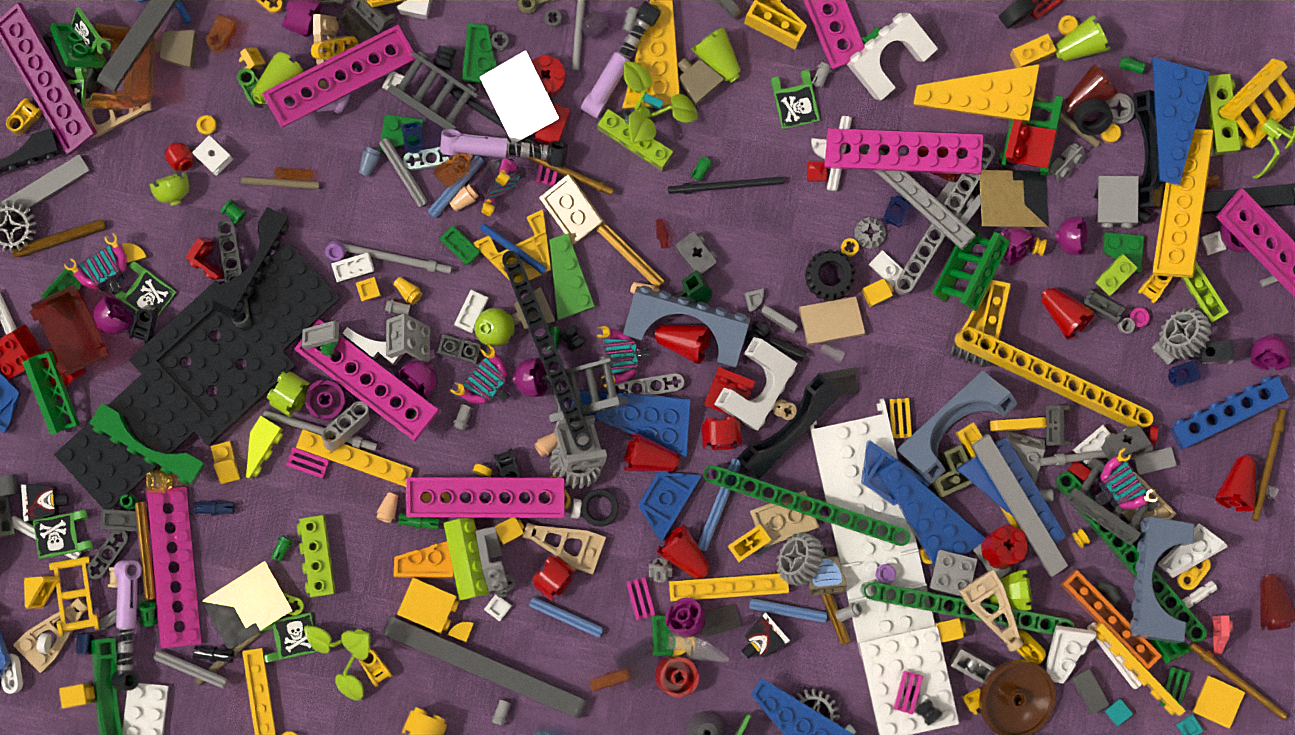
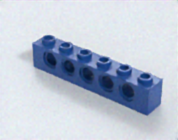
M1272 376L1261 380L1262 384L1257 387L1252 384L1243 389L1245 392L1243 394L1237 395V393L1227 396L1226 402L1220 404L1217 401L1209 405V410L1202 412V410L1190 414L1192 418L1187 421L1182 418L1174 422V427L1170 428V431L1179 449L1182 450L1288 399L1289 396L1279 376L1274 379ZM1260 390L1266 391V400L1259 396ZM1243 398L1249 400V408H1245L1242 405ZM1226 406L1232 409L1231 417L1224 413ZM1208 415H1212L1214 417V425L1208 424ZM1191 423L1197 426L1198 430L1196 434H1193L1189 430V426Z

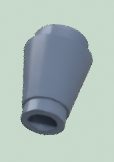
M367 146L362 153L359 173L369 177L381 159V152Z

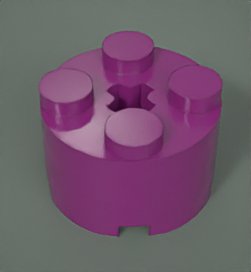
M289 0L286 6L288 15L283 19L281 27L308 38L313 32V14H320L321 1Z
M319 380L308 388L305 403L308 411L313 416L323 421H332L345 411L347 396L337 383L329 380ZM325 396L330 398L328 405L322 404L324 402L323 397Z

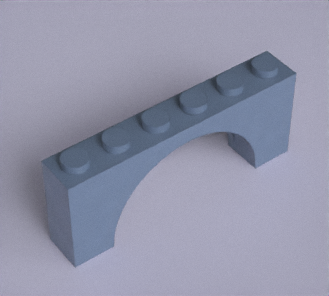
M648 286L636 287L623 335L642 340L648 327L659 318L670 314L690 315L704 322L713 332L719 351L717 362L733 367L737 366L750 318H747L742 313H729L728 310L721 307H709L704 302H691L686 297H674L666 291H653Z
M982 370L905 441L897 451L905 462L932 484L946 471L939 461L938 447L944 433L953 423L968 414L980 411L995 412L1004 417L1018 403L1010 391Z
M1147 517L1142 519L1139 525L1141 537L1137 545L1139 559L1135 566L1137 580L1134 582L1135 599L1132 603L1134 614L1130 623V630L1132 631V637L1176 644L1182 643L1185 639L1186 622L1171 617L1161 608L1153 592L1152 573L1156 561L1165 550L1176 545L1186 546L1193 544L1194 524Z

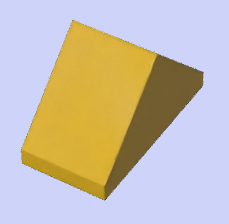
M759 524L728 545V548L739 563L770 542L771 539L761 524Z
M58 576L24 578L26 609L43 608L60 578Z

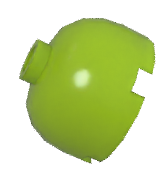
M182 172V177L174 174L156 180V185L152 182L149 183L153 196L159 202L170 203L171 206L182 203L181 199L188 194L190 188L187 173Z
M502 308L487 309L481 312L476 319L475 334L481 343L485 345L490 344L492 347L503 346L509 342L508 340L514 334L513 318Z

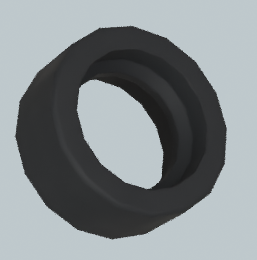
M1016 0L998 18L1007 29H1010L1026 18L1037 6L1032 0Z
M1100 98L1085 100L1078 105L1073 115L1078 130L1085 135L1100 134L1107 130L1113 121L1109 104ZM1103 112V115L1095 121H1083L1090 113Z
M595 489L585 495L581 511L588 523L602 527L609 525L615 520L619 506L617 499L611 492L605 489ZM603 496L610 501L612 508L609 516L604 519H595L590 515L588 505L594 497Z

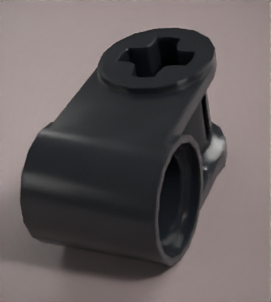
M148 304L137 311L129 332V338L140 339L145 344L152 339L158 317V310L155 306ZM144 311L150 314V319L144 316Z
M512 448L499 455L493 454L502 477H507L510 473H515L517 477H521Z

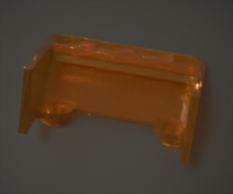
M96 23L95 30L101 38L111 40V51L115 53L132 28ZM155 36L124 79V92L116 91L110 95L93 92L87 107L120 111L146 105L150 102L153 94Z

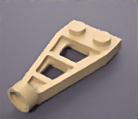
M313 14L314 43L323 41V36H327L328 39L336 38V32L338 31L336 17ZM334 43V45H333V51H334V53H335V49H336V43ZM316 59L317 65L325 60ZM325 80L319 81L321 89L329 87Z
M148 95L140 98H87L85 112L98 132L92 138L99 137L145 112L152 111ZM116 105H128L129 113L117 118L114 107ZM95 108H108L111 117L107 122L97 125L93 110Z
M529 522L523 534V538L533 540L555 556L561 557L573 568L592 575L606 539L604 536L586 530L535 526ZM535 529L536 535L532 536L533 530ZM548 533L561 535L562 539L558 547H553L545 542V537ZM569 538L582 541L580 553L576 557L568 554L563 548L564 542Z
M989 570L958 590L967 606L1005 642L1010 652L1015 651L1024 644L1019 636L1004 586L994 570ZM994 594L997 597L999 609L989 614L981 607V601ZM1002 613L1005 614L1009 626L1004 630H1000L993 621Z
M77 598L71 605L64 608L65 616L70 620V623L80 621L83 614L88 610V606L81 598ZM60 611L28 630L13 644L40 673H43L57 659L74 631H66L64 636L59 637L58 629L54 626V623L60 619ZM46 630H52L57 636L56 642L47 654L39 653L37 651L38 636Z

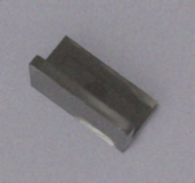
M352 5L345 8L337 19L347 33L358 40V44L380 34L361 17Z
M856 367L818 373L841 394L840 396L858 393Z
M731 604L705 612L706 621L702 635L703 638L741 627V621L735 605Z

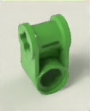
M244 68L239 71L237 79L252 107H255L257 102L253 98V89L259 80L251 69ZM246 74L252 75V79L248 83L242 81L243 76Z

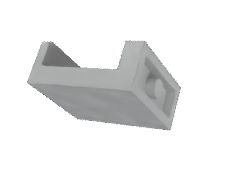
M1098 176L1097 225H1101V228H1113V225H1121V228H1133V225L1138 223V176Z
M583 415L593 440L592 447L587 451H581L576 447L565 418L556 423L554 432L566 472L604 466L607 454L605 449L601 450L594 426L596 420L594 415ZM574 418L571 421V425L574 427L581 424V419ZM586 436L578 439L580 445H585L588 442V437Z
M495 527L477 530L476 537L481 564L489 592L507 588L508 582L502 562L492 563L491 558L503 556Z

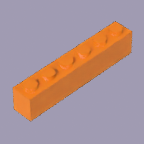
M1078 570L1072 571L1059 584L1097 623H1102L1146 670H1149L1162 657L1146 639L1132 637L1130 623Z

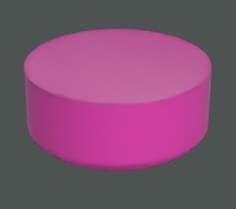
M1136 308L1131 311L1129 318L1134 321L1136 328H1141L1148 324L1150 316L1144 308Z

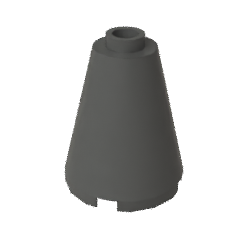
M712 712L697 713L690 719L686 729L687 735H704L703 732L706 729L711 731V735H726V727L723 720Z

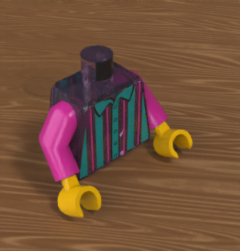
M505 158L503 160L489 161L477 184L485 197L481 212L489 217L495 209L492 205L495 198L514 190L518 180L526 176L525 169L518 167L513 159Z
M113 232L115 241H110L106 235L105 241L110 245L78 264L80 268L76 267L75 260L71 258L69 259L74 263V266L68 268L64 263V267L67 270H72L73 275L82 285L93 290L99 288L102 292L109 289L112 295H116L122 291L119 282L126 277L124 272L127 269V256L121 244L117 243L118 235Z
M607 326L598 327L597 329H602L603 335H597V338H604L606 356L611 355V358H619V363L611 365L614 384L625 383L639 369V360H649V349H637L636 340L623 335V332L620 330L609 329Z
M487 344L490 347L489 352L485 353L481 349V353L485 358L463 385L457 382L454 383L458 385L456 392L454 390L450 391L453 394L460 395V397L470 403L484 404L487 401L491 403L495 397L505 403L511 396V393L503 388L508 382L506 380L507 371L504 362L495 353L494 348Z
M1126 447L1121 449L1119 456L1116 455L1106 463L1101 474L1102 481L1099 483L1102 492L1095 496L1099 505L1103 506L1110 501L1113 507L1137 509L1148 504L1149 501L1155 502L1159 500L1160 497L1155 499L1151 497V493L1156 491V489L1147 492L1127 463L1132 453L1128 457L1123 456L1122 452L1126 450Z

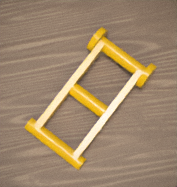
M89 556L49 563L50 571L54 570V575L59 578V569L82 565L85 585L84 589L62 592L59 579L56 585L61 618L60 621H57L59 637L64 636L66 631L94 627L95 630H100L98 614L93 613L89 578L87 575V564L90 563ZM86 596L89 619L66 623L63 600Z

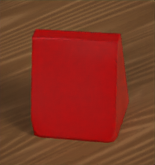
M1076 461L1071 464L1067 472L1084 482L1091 470Z

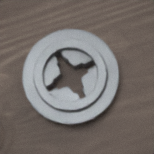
M1116 93L1106 99L1113 115V123L1117 125L1126 123L1132 118L1134 103L1129 96ZM1118 101L1120 104V108L1127 109L1121 111L1119 116L1116 110L1111 109L1117 106Z
M868 217L862 219L856 225L855 239L862 247L876 248L884 241L886 230L883 223L877 218ZM869 225L872 231L877 232L873 234L872 241H870L868 234H862L868 231Z

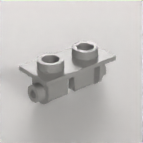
M1076 143L1070 144L1061 154L1065 160L1063 161L1058 157L1051 164L1049 173L1052 176L1056 175L1059 183L1062 179H1066L1070 175L1071 170L1084 160L1085 152L1083 146L1079 147Z

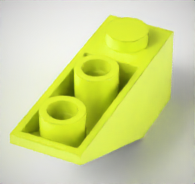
M262 416L259 417L250 432L246 477L249 479L256 478L262 470V467H260L262 462L269 459L273 452L271 448L275 443L278 444L283 437L281 433L283 429Z

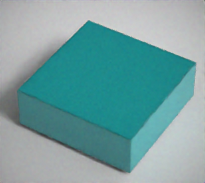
M645 94L643 98L644 103L660 110L663 105L662 100L652 95Z
M1120 698L1104 710L1117 727L1133 715Z
M1193 714L1175 724L1181 735H1199L1203 732L1202 727Z

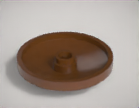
M1012 660L998 666L986 678L980 691L979 709L984 722L999 735H1032L1047 723L1054 710L1056 691L1053 680L1042 667L1031 661Z

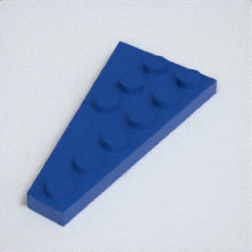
M1152 58L1159 181L1179 186L1210 72Z
M579 389L582 403L584 405L590 404V391ZM598 391L599 398L602 401L606 400L607 396H609L608 392ZM616 392V394H619V397H627L628 405L588 415H594L595 419L605 422L612 427L622 429L631 435L634 432L687 457L691 398Z
M1006 437L1001 438L995 442L996 447L1055 544L1066 537L1065 533ZM977 455L956 468L972 484L976 485L984 494L1013 516Z
M892 461L878 471L933 566H935L939 550L965 555L982 543L984 537L897 461Z
M760 678L751 693L754 700L784 735H854Z

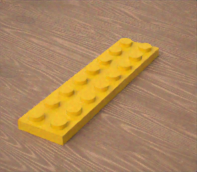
M1194 129L1179 186L1166 183L1153 275L1189 278L1194 276L1214 138L1213 130Z

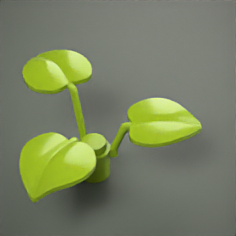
M634 62L623 63L624 79L628 87L636 92L642 91L637 104L634 106L635 111L628 116L632 144L652 140L656 135V128L650 119L667 110L673 109V117L682 123H691L698 118V112L694 104L683 94L674 95L671 98L672 105L650 114L647 107L640 106L647 92L646 89L652 86L650 73L640 64Z
M1272 117L1262 126L1261 130L1269 136L1267 140L1271 142L1275 153L1261 173L1252 176L1254 179L1269 172L1281 156L1280 150L1273 139L1278 140L1282 135H1285L1290 139L1285 149H1288L1295 143V128L1294 132L1284 128Z
M305 626L306 638L316 651L325 654L331 650L330 647L343 643L347 650L352 653L343 675L338 674L335 677V682L343 695L352 700L361 701L364 695L363 685L356 677L348 675V670L355 658L359 660L367 658L370 650L369 633H365L361 629L345 631L341 636V640L333 643L331 642V636L323 629Z

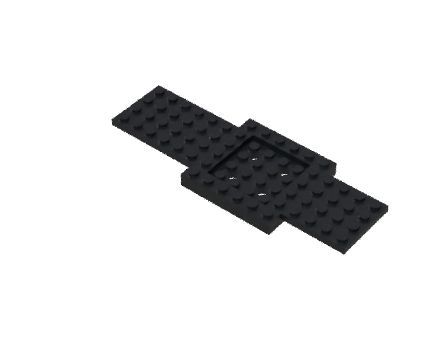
M288 241L271 255L270 263L261 270L263 273L258 282L255 281L253 284V291L250 297H247L250 313V322L247 326L237 327L234 325L231 317L212 309V299L221 285L215 280L129 359L141 375L107 406L123 415L130 432L147 448L164 454H172L194 433L207 446H212L261 401L272 388L276 387L278 377L282 372H292L297 367L283 351L302 335L303 329L311 327L317 319L323 316L341 298ZM240 313L235 317V320L242 322L245 320L246 315ZM213 331L220 333L218 341H211L210 334ZM190 358L191 365L188 368H183L181 366L182 359ZM240 359H244L247 363L246 368L243 370H238L236 367V363ZM210 386H216L218 390L217 394L213 397L207 394ZM88 422L53 455L103 509L111 510L120 502V498L123 495L129 494L159 464L151 465L144 461V455L140 453L134 455L126 450L128 446L122 442L120 445H117L109 440L110 435L106 433L101 435L92 430L94 426Z

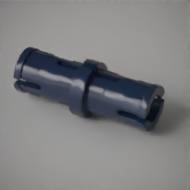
M212 500L211 502L194 501L193 504L195 507H202L193 508L194 514H211L216 516L217 514H234L235 511L233 510L235 508L234 502H217Z

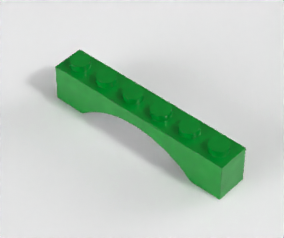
M103 403L100 404L89 424L94 426L92 430L101 435L104 433L110 435L109 440L117 445H120L122 442L128 446L126 450L134 455L138 453L144 455V461L151 465L159 464L162 466L161 471L168 475L176 474L179 476L177 480L185 485L189 483L195 484L207 465L188 453L164 454L147 448L130 432L123 415Z
M115 638L92 640L90 643L99 735H123L118 710L117 689L111 684V677L116 672L117 663Z

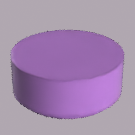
M331 241L325 249L326 256L332 261L341 260L346 253L345 246L339 241Z
M882 564L876 569L875 575L880 583L889 584L894 581L896 571L891 565Z

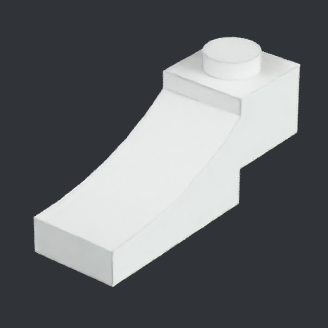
M348 327L343 332L348 339L373 359H376L381 354L393 365H396L404 355L401 354L390 358L386 356V342L365 338Z

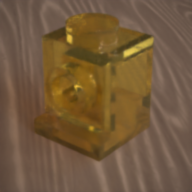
M154 469L146 473L147 493H167V488H172V474L168 475L160 469Z

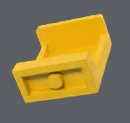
M413 578L397 615L442 633L443 630L447 631L451 623L449 616L451 612L455 613L459 605V601H456L458 597Z

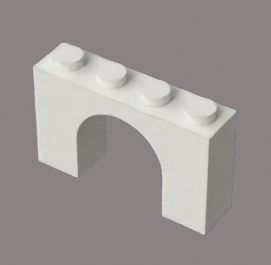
M899 13L893 18L894 22L889 26L883 27L878 32L879 35L875 39H870L864 45L865 48L861 52L858 51L850 58L851 61L847 64L876 100L884 99L895 89V86L880 67V55L887 44L897 40L902 42L915 59L922 62L938 49L910 13Z
M754 337L744 354L764 369L766 374L764 390L758 397L746 400L733 390L723 388L714 405L732 417H737V420L747 427L758 431L764 425L769 411L774 408L777 397L784 391L787 380L794 374L797 363L763 339Z

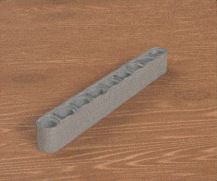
M989 144L983 145V150L988 152L989 157L982 158V170H986L994 156V149ZM961 174L944 201L943 206L955 217H957L978 183L979 175ZM960 183H966L969 186V190H961ZM950 199H956L959 206L957 208L952 207ZM932 223L895 281L894 289L899 295H906L913 289L945 237ZM932 231L936 232L939 235V239L932 240L929 233ZM920 248H926L929 255L927 257L921 256L919 253ZM911 264L918 266V273H912L909 270V266ZM906 281L909 288L907 290L901 289L899 282Z

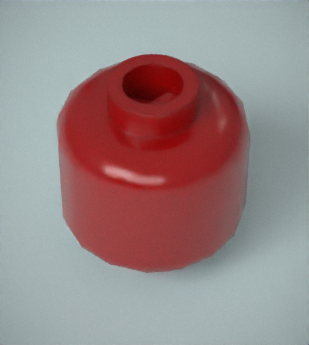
M182 142L172 143L167 147L164 157L173 170L186 171L193 165L194 155L186 144Z

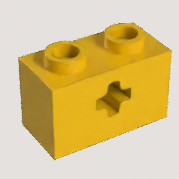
M1046 34L1014 48L1010 56L1015 67L1021 68L1034 65L1052 57L1056 49L1049 34Z
M91 683L59 688L62 708L91 704L96 699L95 687H92Z

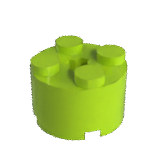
M282 372L278 377V384L275 389L272 388L269 391L267 399L270 400L271 406L287 416L293 417L292 413L294 411L299 412L305 404L307 389L312 384L293 372Z

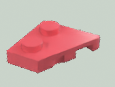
M1213 616V654H1222L1230 637L1233 624L1232 620H1229V616Z

